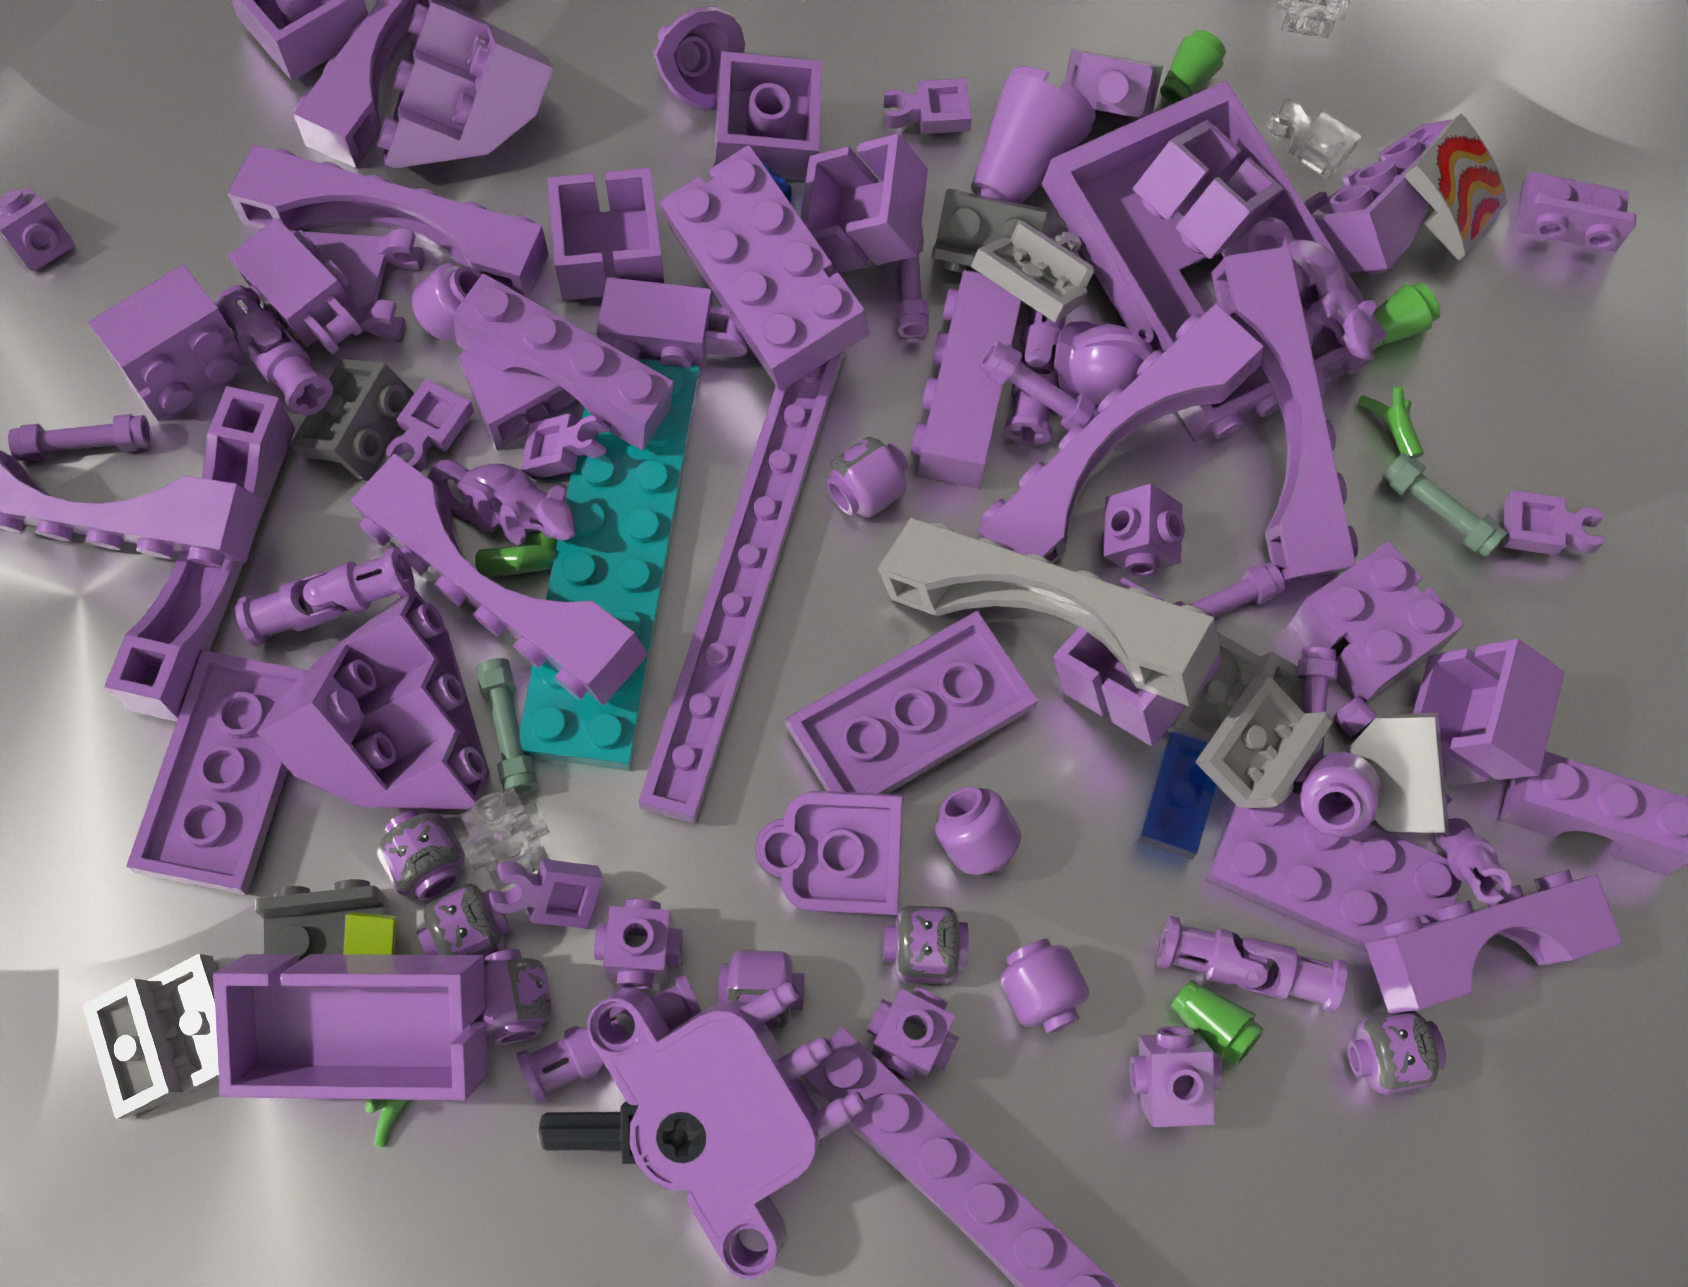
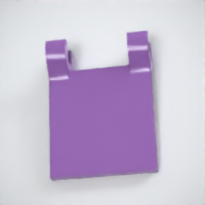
M396 229L384 236L304 232L321 254L317 259L323 265L331 260L349 281L351 286L344 291L355 307V310L350 315L355 319L362 331L387 340H401L406 323L403 317H394L397 309L395 302L377 300L387 262L406 270L420 269L424 251L422 247H413L416 238L414 232L406 229ZM264 304L263 310H266V311H269V312L273 313V312Z

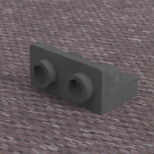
M948 188L945 194L937 239L933 246L931 257L942 260L941 266L945 269L962 273L963 270L971 271V265L978 249L1000 238H1011L1018 221L1027 222V224L1043 233L1048 209Z
M340 358L329 377L333 385L332 397L322 410L306 416L290 446L302 457L340 462L356 478L367 480L399 426L396 419L410 401L414 392L386 363Z
M361 879L336 882L334 890L311 892L310 888L303 886H287L275 889L273 897L255 899V912L264 919V954H298L299 961L310 954H343L346 914L348 912L389 915L388 898L377 886H370L369 881Z

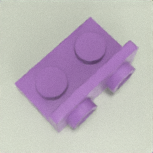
M1529 171L1522 183L1517 232L1536 235L1547 240L1556 239L1585 245L1595 250L1617 252L1636 226L1637 216L1627 212L1629 191Z

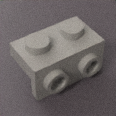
M1270 675L1255 676L1195 762L1238 808H1273L1282 803L1291 794L1294 788V780L1306 762L1321 749L1323 744L1322 738L1332 725L1333 720L1326 712L1305 714Z

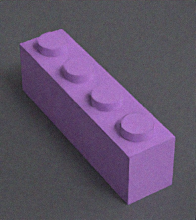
M963 270L959 290L950 288L948 290L943 320L951 321L948 334L939 332L937 336L932 363L941 365L938 379L931 377L927 379L922 409L930 410L927 425L917 423L911 448L912 455L920 456L919 477L976 489L981 487L1003 384L999 385L987 377V373L981 370L979 365L986 351L995 341H999L1005 346L1007 344L1012 346L1021 304L1019 298L980 273Z

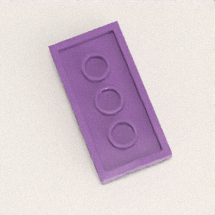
M975 611L785 718V726L826 791L889 794L1034 710L1039 700L979 612Z
M205 650L201 651L126 865L128 869L138 874L242 895L248 894L288 768L258 735L257 731L274 703L307 670Z
M1291 792L1282 803L1273 808H1238L1235 804L1205 878V881L1366 952L1365 943L1387 937L1384 925L1414 916H1420L1422 925L1438 921L1434 910L1455 904L1462 881L1450 870L1447 858L1370 825L1365 830L1348 837H1334L1321 833L1309 824L1302 813L1300 795Z

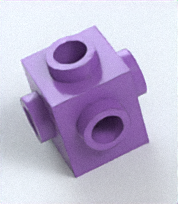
M1151 483L1106 497L1105 527L1102 534L1103 556L1124 568L1128 574L1139 577L1152 576L1157 574L1159 569L1181 563L1182 540L1185 534L1182 520V503Z
M629 899L625 901V907L609 906L607 924L598 923L595 934L594 958L595 960H603V968L609 980L617 981L616 985L618 987L650 990L653 988V984L669 985L671 965H680L683 929L674 928L670 910L661 909L659 902L647 899ZM627 935L648 936L642 946L631 947L626 944Z
M900 988L893 1004L884 999L881 1000L870 1022L867 1033L876 1037L871 1054L879 1059L898 1079L911 1082L913 1077L925 1082L932 1066L944 1071L958 1042L959 1037L949 1032L956 1015L946 1011L948 1003L932 992L922 988H915L913 993H910ZM910 1021L926 1029V1035L918 1040L910 1039L905 1035L903 1025L905 1022Z
M1166 1026L1157 1029V1035H1139V1056H1132L1130 1058V1081L1133 1093L1140 1094V1107L1151 1126L1214 1125V1091L1222 1090L1223 1069L1219 1054L1213 1053V1050L1199 1033H1194V1030L1187 1027Z

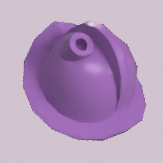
M716 6L698 7L678 17L671 26L667 25L660 28L658 32L659 43L656 49H654L653 54L661 77L674 95L690 107L711 111L717 108L721 51L744 53L745 40L741 26L729 11Z
M1087 321L1070 322L1061 329L1056 346L1054 370L1058 387L1074 399L1083 394L1094 401L1096 407H1099L1111 391L1117 387L1125 390L1138 377V368L1153 353L1150 345L1153 340L1152 330L1146 325H1138L1131 331L1127 327L1109 323L1096 325Z

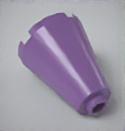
M1028 66L1013 68L1002 87L971 184L972 192L978 195L1022 204L1043 182L1051 159L1076 148L1091 133L1096 114L1089 101L1066 81L1063 82L1060 89L1046 82L1045 80L1049 75L1047 71Z

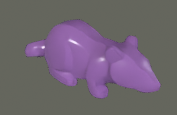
M1264 218L1251 228L1247 240L1249 252L1265 250V240L1268 235L1275 239L1277 248L1290 247L1293 263L1296 262L1301 269L1303 287L1300 300L1302 309L1305 311L1304 315H1308L1311 319L1314 336L1321 332L1322 326H1326L1335 332L1336 340L1347 348L1352 355L1363 359L1369 358L1374 335L1371 317L1376 310V303L1373 300L1358 303L1348 289L1341 264L1327 247L1313 241L1295 240L1289 227L1278 218Z
M442 460L432 466L427 478L435 484L449 503L452 514L461 516L464 521L470 520L490 534L498 526H502L506 537L515 545L519 546L526 541L525 535L536 530L541 531L547 538H556L557 540H568L575 536L574 518L566 502V491L560 485L552 487L547 494L539 490L531 478L520 469L497 463L482 465L469 471L457 462ZM448 479L453 480L458 485L457 489L462 496L463 504L452 495Z

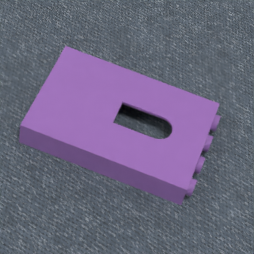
M1227 80L1056 156L1050 161L1041 185L1069 232L1078 234L1082 242L1080 246L1081 252L1087 262L1093 266L1096 277L1126 327L1133 331L1138 325H1146L1152 330L1153 340L1150 345L1153 352L1160 350L1164 353L1177 340L1175 337L1177 331L1189 317L1195 313H1199L1201 316L1205 314L1180 271L1208 257L1205 254H1198L1188 248L1181 239V233L1175 228L1178 224L1171 218L1169 220L1159 219L1152 215L1142 203L1143 198L1132 188L1172 138L1205 120L1211 122L1242 150L1221 175L1220 179L1225 184L1243 162L1250 157L1284 188L1253 226L1264 218H1278L1289 227L1295 240L1313 241L1327 247L1341 264L1349 291L1358 303L1365 301ZM1251 228L1244 236L1221 251L1224 258L1229 255L1249 252L1247 240ZM1268 235L1265 240L1264 249L1277 248L1275 239ZM1374 314L1371 317L1374 335L1370 357L1367 359L1352 355L1347 348L1336 340L1335 332L1326 326H1322L1321 332L1314 336L1311 346L1314 366L1321 370L1325 385L1332 380V374L1342 369H1345L1347 374L1355 373L1376 358L1373 351L1386 338L1387 334ZM1260 365L1222 403L1194 406L1177 412L1196 442L1211 434H1214L1216 439L1223 438L1240 428L1244 424L1243 418L1255 412H1258L1260 417H1265L1280 409L1276 392Z

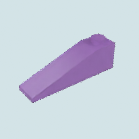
M1453 119L1418 126L1380 151L1381 162L1371 164L1363 169H1353L1342 177L1344 187L1329 197L1326 192H1318L1304 202L1348 273L1365 271L1367 275H1377L1386 272L1394 267L1395 261L1413 243L1431 205L1403 175Z

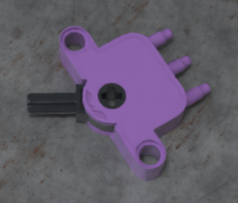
M786 982L778 988H772L747 1004L733 1000H724L713 1004L672 1030H669L656 1006L644 992L635 988H623L599 1002L592 1009L587 1020L589 1038L626 1099L620 1106V1112H546L540 1119L538 1138L542 1149L546 1151L622 1150V1164H637L651 1181L669 1190L690 1191L686 1202L723 1264L732 1274L740 1278L754 1279L763 1276L772 1268L785 1240L786 1227L769 1195L792 1182L806 1171L817 1152L822 1138L853 1120L856 1114L865 1110L866 1103L859 1092H853L845 1098H838L818 1110L798 1077L820 1064L821 1060L831 1055L833 1051L831 1044L827 1038L819 1037L813 1042L804 1043L787 1055H784L765 1023L785 1011L788 1005L798 1000L799 992L791 982ZM612 1007H622L633 1016L635 1022L633 1035H623L612 1027L610 1022ZM682 1119H687L689 1130L699 1131V1134L693 1141L688 1140L685 1130L676 1129L677 1124ZM755 1229L761 1232L766 1238L768 1249L758 1252L746 1248L740 1240L739 1231Z

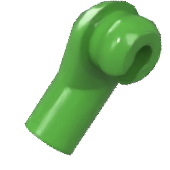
M539 531L530 535L528 546L480 549L475 557L476 569L485 577L517 575L551 569L557 552L555 551L557 539L547 538Z

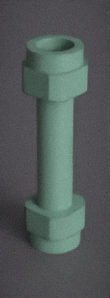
M1403 452L1392 463L1382 478L1389 482V486L1400 495L1409 491L1467 536L1462 542L1474 553L1478 552L1486 558L1507 534L1505 530L1499 527L1500 523L1488 514L1481 520L1422 473L1427 468L1414 457L1410 458Z
M494 658L483 661L476 666L477 680L482 697L489 699L502 761L497 764L503 793L509 797L531 793L538 788L537 777L531 756L525 755L524 751L521 750L518 737L519 727L511 693L516 691V686L509 660Z

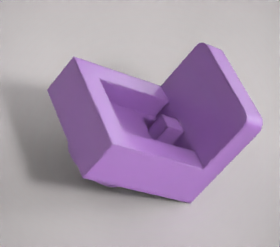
M30 187L24 191L20 189L12 190L0 197V235L11 245L29 270H38L74 246V241L49 206Z

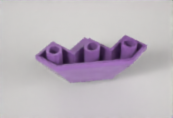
M427 0L426 6L417 3L408 28V32L415 35L408 61L401 60L393 83V88L400 91L393 119L386 117L377 142V146L384 149V165L393 169L489 154L536 116L554 69L548 57L519 38L444 0Z
M415 588L412 595L398 598L321 656L274 703L257 731L258 735L295 777L359 807L469 809L477 805L489 775L449 633L444 627L443 619L438 610L432 604L426 603Z

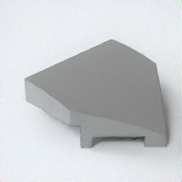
M1018 221L1011 238L1003 237L979 248L971 265L972 268L1053 322L1059 321L1082 304L1088 292L1086 286L1094 272L1093 266L1081 259L1078 254L1082 244L1078 234L1063 231L1062 235L1058 234L1053 239L1023 221Z
M1439 713L1378 715L1345 751L1359 755L1368 761L1380 777L1382 793L1374 820L1389 832L1445 833L1449 827Z

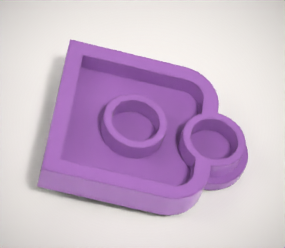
M835 791L805 792L791 801L786 808L784 818L770 822L760 831L755 844L758 862L771 875L781 877L784 895L794 906L800 909L897 915L900 905L903 795Z

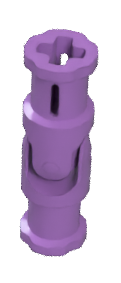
M242 285L232 286L221 292L215 305L219 308L228 327L234 332V338L240 349L250 357L251 361L272 387L282 390L289 409L293 413L303 416H309L322 410L333 395L332 383L326 375L314 371L311 367V359L306 351L283 329L279 319L273 313L261 308L260 298L252 288ZM238 300L244 303L242 308L237 303Z
M1026 304L1030 310L1028 326L1021 333L1020 347L1023 352H1021L1022 356L1019 362L1058 387L1054 370V359L1058 336L1065 325L1066 316L1057 322H1053ZM1012 384L1011 395L1015 402L1012 418L1008 419L1005 423L1004 434L1008 439L1020 445L1040 446L1043 443L1049 442L1052 435V427L1048 423L1050 408Z
M391 547L385 550L382 557L358 565L355 562L349 561L329 570V572H320L283 583L280 586V591L256 599L252 596L239 598L238 604L235 606L236 618L247 641L254 646L266 643L270 635L292 628L296 631L310 629L342 616L345 611L351 610L358 613L367 610L371 602L394 594H398L400 597L412 595L415 588L414 576L410 565L405 561L404 553L398 547Z
M1171 915L1166 920L1157 955V967L1168 969L1171 965L1190 969L1205 973L1208 981L1226 985L1235 984L1242 989L1285 1000L1288 995L1319 1003L1324 1011L1330 1013L1338 1010L1341 1004L1348 973L1347 963L1344 960L1335 959L1331 963L1298 955L1294 947L1257 938H1241L1233 931L1219 928L1213 933L1182 925L1179 917ZM1268 958L1273 959L1274 962L1269 971L1267 972V962Z
M684 974L676 978V985L650 997L669 1030L701 1012L697 999ZM613 1007L610 1011L612 1027L617 1032L627 1035L625 1029L620 1026L617 1018L614 1016L623 1013L629 1015L634 1021L633 1016L622 1007ZM576 1025L564 1031V1038L531 1054L526 1050L516 1053L522 1073L538 1105L547 1101L548 1093L581 1077L585 1081L597 1077L601 1067L604 1065L589 1038L587 1029ZM566 1057L569 1059L567 1064L548 1073L543 1072L545 1067Z

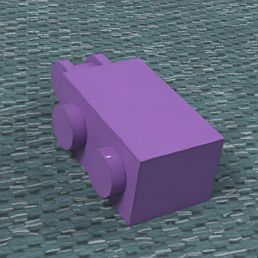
M276 218L227 257L247 286L257 293L263 303L306 348L318 339L331 354H335L340 350L337 346L338 343L351 333L354 336H358L363 332L355 319L350 315L355 310V307L344 290L351 285L345 275L331 260L323 265L317 259L321 255L319 250L301 229L293 234Z
M610 277L606 279L596 331L597 337L637 361L639 359L656 360L664 365L690 368L692 365H697L700 370H705L707 354L740 357L747 353V342L724 308L713 306L711 289ZM711 329L723 331V333L711 331Z

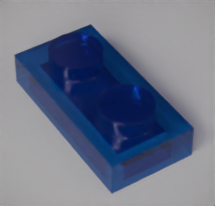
M1171 731L1166 741L1137 842L1191 860L1197 855L1217 785L1195 762L1207 746V742Z

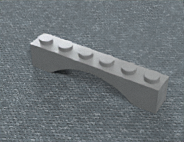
M910 518L877 568L891 600L935 616L963 609L1000 606L1027 608L1062 618L1083 628L1105 644L1124 666L1136 688L1187 706L1191 704L1220 652L1214 617L1208 616L1204 611L1195 606H1178L1154 598L1143 589L1136 587L1126 589L1102 581L1098 576L1088 571L1079 570L1075 572L1053 565L1044 557L1036 554H1028L1026 556L1005 549L997 542L988 538L977 540L956 533L947 525L938 522L929 524Z

